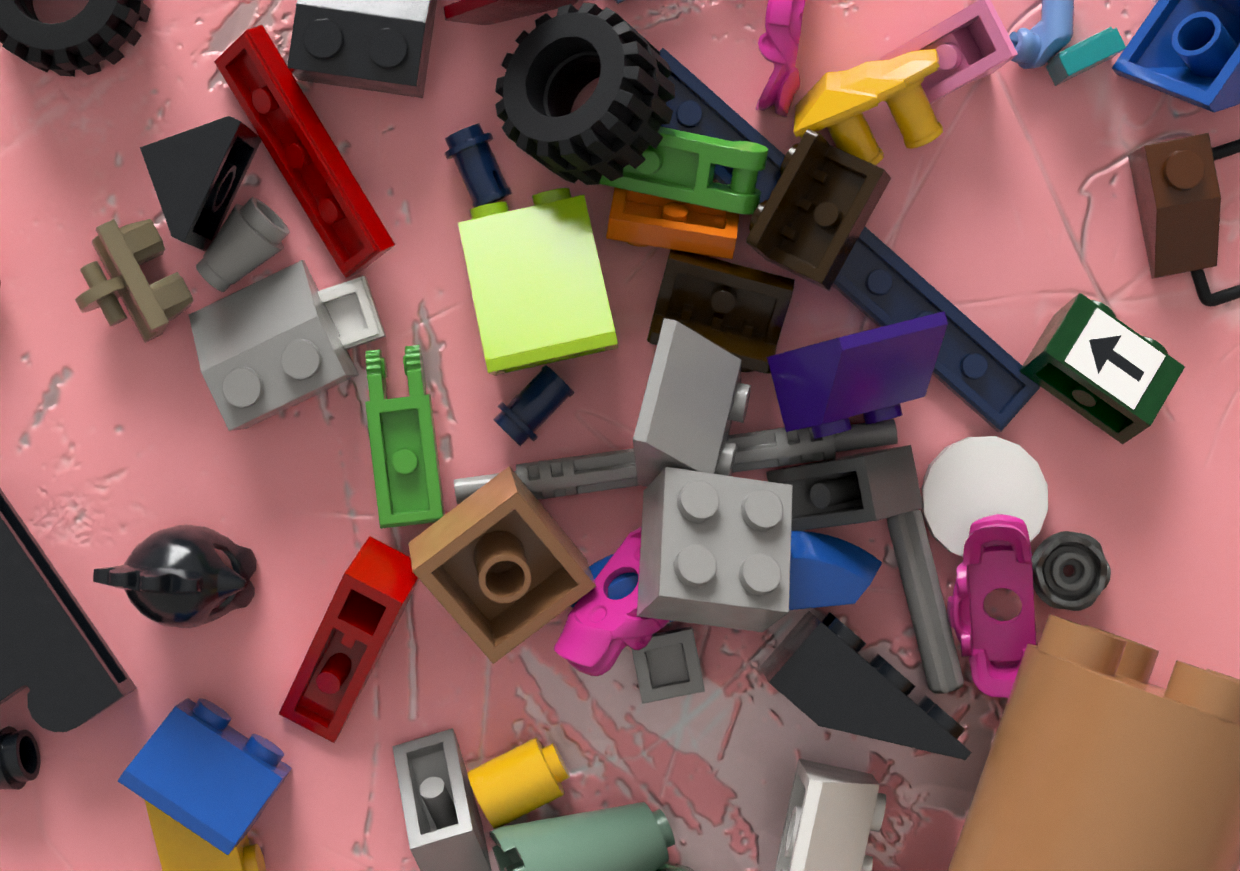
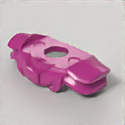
M768 0L765 16L766 33L760 36L758 46L762 56L774 63V70L756 104V110L765 111L774 105L777 115L783 117L788 115L793 97L800 88V75L795 65L805 0Z
M996 514L978 519L970 526L969 537L964 545L963 562L956 569L957 578L953 589V596L948 597L947 615L950 626L954 628L956 636L961 643L962 657H969L972 680L976 687L987 696L1009 698L1027 644L1037 645L1032 550L1025 522L1014 516ZM998 588L1012 590L1021 600L1022 608L1020 613L1008 621H999L992 618L984 608V599L988 593Z
M642 526L629 533L595 578L596 587L580 598L570 611L564 629L554 646V651L566 659L579 672L590 676L603 675L613 667L618 656L626 646L634 650L645 648L651 641L652 634L659 631L670 621L637 616ZM628 572L638 574L637 586L628 596L618 600L608 598V586L615 578Z

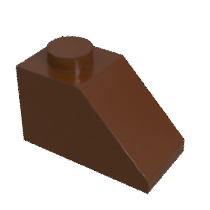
M1209 133L1144 145L1128 155L1151 278L1217 266L1221 194Z

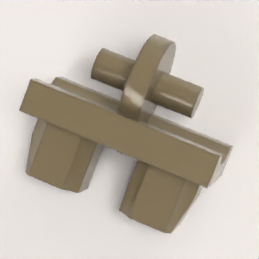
M115 219L96 227L98 236L92 240V244L111 279H106L97 261L89 263L80 269L90 288L75 299L81 312H89L100 307L109 325L114 326L127 319L118 301V298L121 297L145 343L161 336L169 321L191 306L193 297L178 272L150 285L139 265L163 255L165 251L162 238L151 219L119 228Z

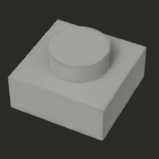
M692 626L652 634L651 641L645 648L640 650L632 649L642 704L705 692Z

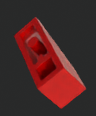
M371 536L368 537L345 571L280 709L279 715L335 743L419 581V578L412 571L411 558Z

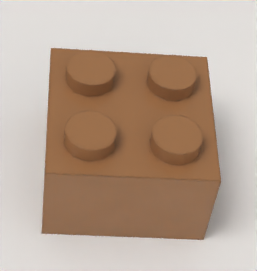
M510 466L408 543L413 573L493 664L596 587L586 557Z

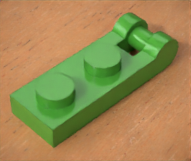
M660 127L658 133L663 138L656 149L649 146L642 155L646 160L636 169L631 165L625 166L623 168V177L614 181H610L602 175L599 183L732 213L750 215L754 213L760 203L761 191L756 189L758 171H762L766 167L768 148L754 142H733ZM716 164L733 168L731 184L725 185L713 182Z

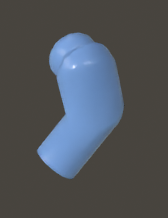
M1042 0L1041 20L1030 30L1023 27L1018 32L1014 31L1009 35L1018 53L1011 61L1018 63L1023 69L1042 67L1067 45L1073 36L1074 0Z

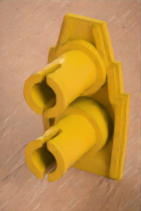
M936 49L911 51L890 60L870 61L846 71L825 73L795 105V136L802 138L808 129L817 132L828 128L838 149L873 165H877L884 158V153L878 146L862 112L878 106V103L886 101L903 136L906 148H918L932 142L943 133V127L937 121L921 83L926 76L934 73L940 67Z

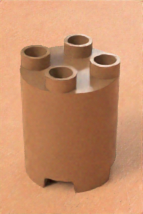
M1049 614L1038 646L1027 644L947 871H1240V679L1176 660L1167 688H1161L1148 683L1159 653L1158 650L1089 625L1084 626Z

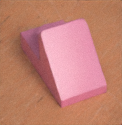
M978 0L882 56L880 60H890L911 51L936 49L940 67L934 73L926 76L921 83L929 103L932 104L972 81L989 76L1017 56L1018 53L991 0Z

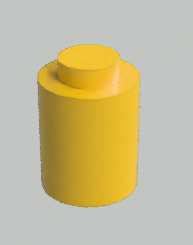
M537 737L467 772L475 797L494 829L502 827L563 796L565 793L561 782L570 778L565 762L555 744L552 743L543 747Z

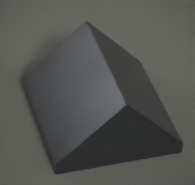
M227 116L140 147L171 236L203 251H207L216 237L261 143V138L241 121Z

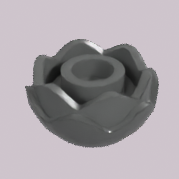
M1063 531L1053 534L1037 547L1032 556L1034 589L1037 595L1053 608L1072 611L1086 609L1096 601L1110 581V566L1104 556L1100 543L1093 537L1083 533ZM1072 565L1074 568L1073 574L1068 577L1065 576L1063 573L1064 567Z

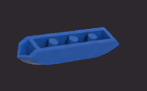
M791 531L789 610L855 604L870 586L882 562L862 548L845 540L821 533ZM613 554L589 566L594 580ZM628 572L615 578L608 586V598L618 600L628 596L637 586L638 574ZM578 601L572 604L571 607L573 608Z

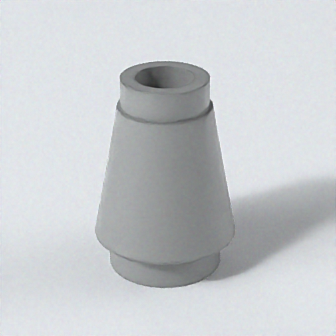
M252 197L244 206L240 204L235 205L203 255V259L196 265V269L211 286L221 292H225L231 284H235L284 248L281 241L290 231L283 220L271 208L257 198Z

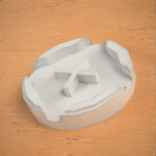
M997 436L967 437L945 447L928 465L923 479L924 482L921 488L923 508H921V512L928 530L945 549L962 557L965 542L969 537L970 526L976 520L996 514L1020 518L1027 526L1031 542L1040 533L1048 512V484L1038 462L1020 445Z

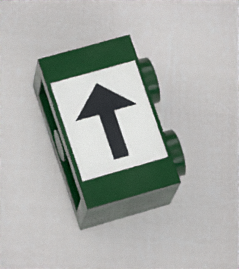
M1079 293L1054 314L1019 372L1121 444H1124L1151 426L1185 366L1169 356L1165 347L1149 337L1141 336L1118 320L1108 306L1099 301L1090 300Z

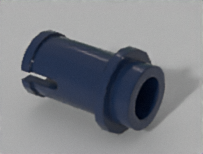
M480 123L464 128L445 138L449 150L444 154L447 159H454L473 201L472 205L474 208L495 203L512 194L488 142L493 140L492 134H484Z
M545 364L532 381L507 406L503 402L498 405L501 412L493 420L519 446L528 438L534 442L538 438L534 432L568 397L574 394V391Z

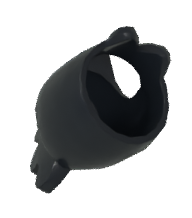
M178 525L151 534L136 546L124 565L94 569L93 582L124 589L129 601L146 618L158 624L169 627L192 628L212 622L232 610L249 605L255 595V588L250 578L256 570L257 560L250 548L235 544L228 537L213 529L194 525ZM215 548L222 550L228 556L233 570L222 562ZM228 597L219 607L213 609L222 599Z

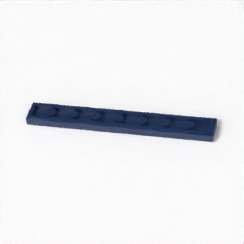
M662 48L659 51L660 56L667 61L672 74L667 79L675 85V98L666 102V105L673 110L670 124H662L661 127L733 142L748 141L766 146L768 148L766 167L764 170L758 171L756 189L761 191L760 203L768 200L781 177L780 170L785 155L668 51ZM716 164L713 181L725 185L731 184L733 168ZM864 227L832 286L878 327L945 311L948 326L932 374L997 432H1001L1041 386L1019 372L1022 365L869 229Z

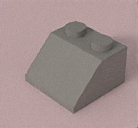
M304 260L189 314L201 373L229 431L247 429L359 375L347 349H344L337 328L325 303H322L317 291L319 290Z
M666 318L663 320L633 437L638 485L648 487L665 467L731 476L737 444L727 442L732 421L744 422L751 392V385L741 383L742 360L680 322Z

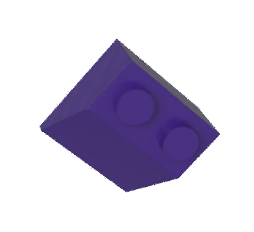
M945 311L767 357L786 432L811 427L813 437L816 439L851 430L849 417L863 414L865 425L903 416L900 403L922 398L926 395L948 326Z

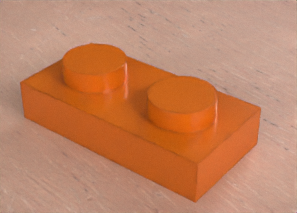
M615 187L606 239L623 241L637 247L654 246L696 253L707 257L715 256L733 259L739 214Z

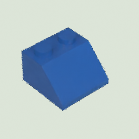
M187 698L173 708L124 770L118 782L226 855H229L251 830L292 768L281 761L284 753L271 741L257 734H252L248 739L228 725L231 717L223 709L203 698H199L197 703Z

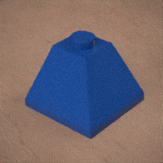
M1158 0L1113 65V71L1119 76L1214 113L1239 105L1240 0Z

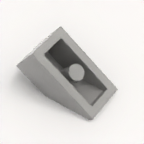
M453 728L392 746L409 847L420 870L492 871L482 820Z

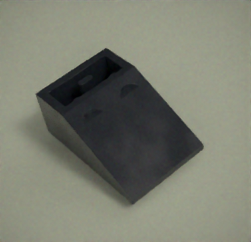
M808 611L760 666L767 681L818 726L966 760L972 753L958 740V737L965 731L959 723L926 695L918 704L909 698L908 695L916 686L879 654L870 663L865 660L858 652L866 643L830 612L820 621Z

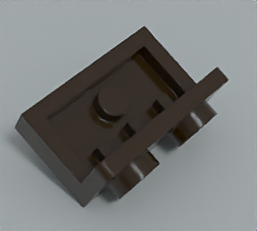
M808 129L801 141L794 144L786 153L781 165V177L769 199L761 202L755 209L750 220V233L746 243L765 260L829 291L891 177L884 169L831 146L820 133Z
M670 249L647 341L657 345L664 318L675 320L741 359V372L758 371L769 374L771 371L767 357L776 354L777 343L793 294L795 279L696 253Z

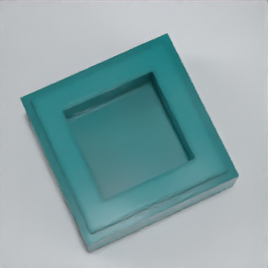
M1109 27L1059 52L1048 61L1046 68L1054 85L1057 86L1113 58L1123 51L1126 46L1117 27L1114 29Z

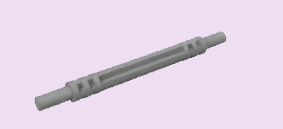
M888 419L867 425L865 423L851 424V430L816 439L813 437L811 427L786 432L785 427L729 435L727 442L737 444L732 473L835 459L836 452L897 444L895 420ZM634 448L516 464V471H514L537 500L640 486L637 481ZM499 473L454 479L457 504L463 502Z

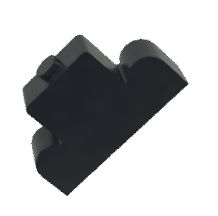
M0 488V705L26 687H29L30 692L27 694L28 709L32 718L42 728L52 732H67L91 720L134 691L137 687Z

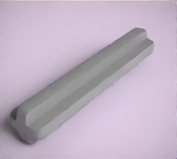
M917 509L887 518V524L928 688L934 694L955 691L963 687L964 679L922 512Z

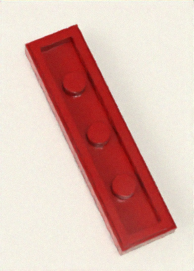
M263 25L247 29L214 62L344 277L349 278L363 271L395 246V243L296 79L287 68L285 61Z

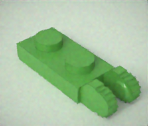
M405 346L403 364L405 375L408 378L410 397L387 399V367L381 350L366 351L365 358L370 401L365 402L380 529L436 522L445 515L432 400L430 394L426 395L421 346Z

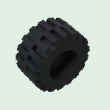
M0 0V42L3 44L2 47L45 72L52 70L60 76L75 77V70L80 69L87 75L101 71L99 62L106 59L114 65L125 56L120 52L119 48L126 41L133 46L136 45L142 35L134 28L138 20L148 21L150 8L143 3V0H89L85 8L70 20L48 24L38 20L33 7V0Z
M583 3L580 9L577 10L572 4L558 7L557 16L553 18L547 13L535 20L536 28L532 32L527 33L524 30L515 40L519 46L514 54H506L501 65L507 70L505 76L497 78L495 92L503 98L495 106L497 117L505 122L502 129L507 137L516 143V146L566 181L576 183L579 179L586 185H599L602 175L610 181L623 177V168L625 166L631 165L636 169L646 160L642 155L649 146L657 148L663 138L658 133L661 125L670 124L673 110L666 105V102L675 98V85L667 79L672 74L667 61L660 56V52L621 16L607 7L602 10L596 4ZM599 77L598 84L591 97L585 104L571 113L574 101L581 90L588 83Z

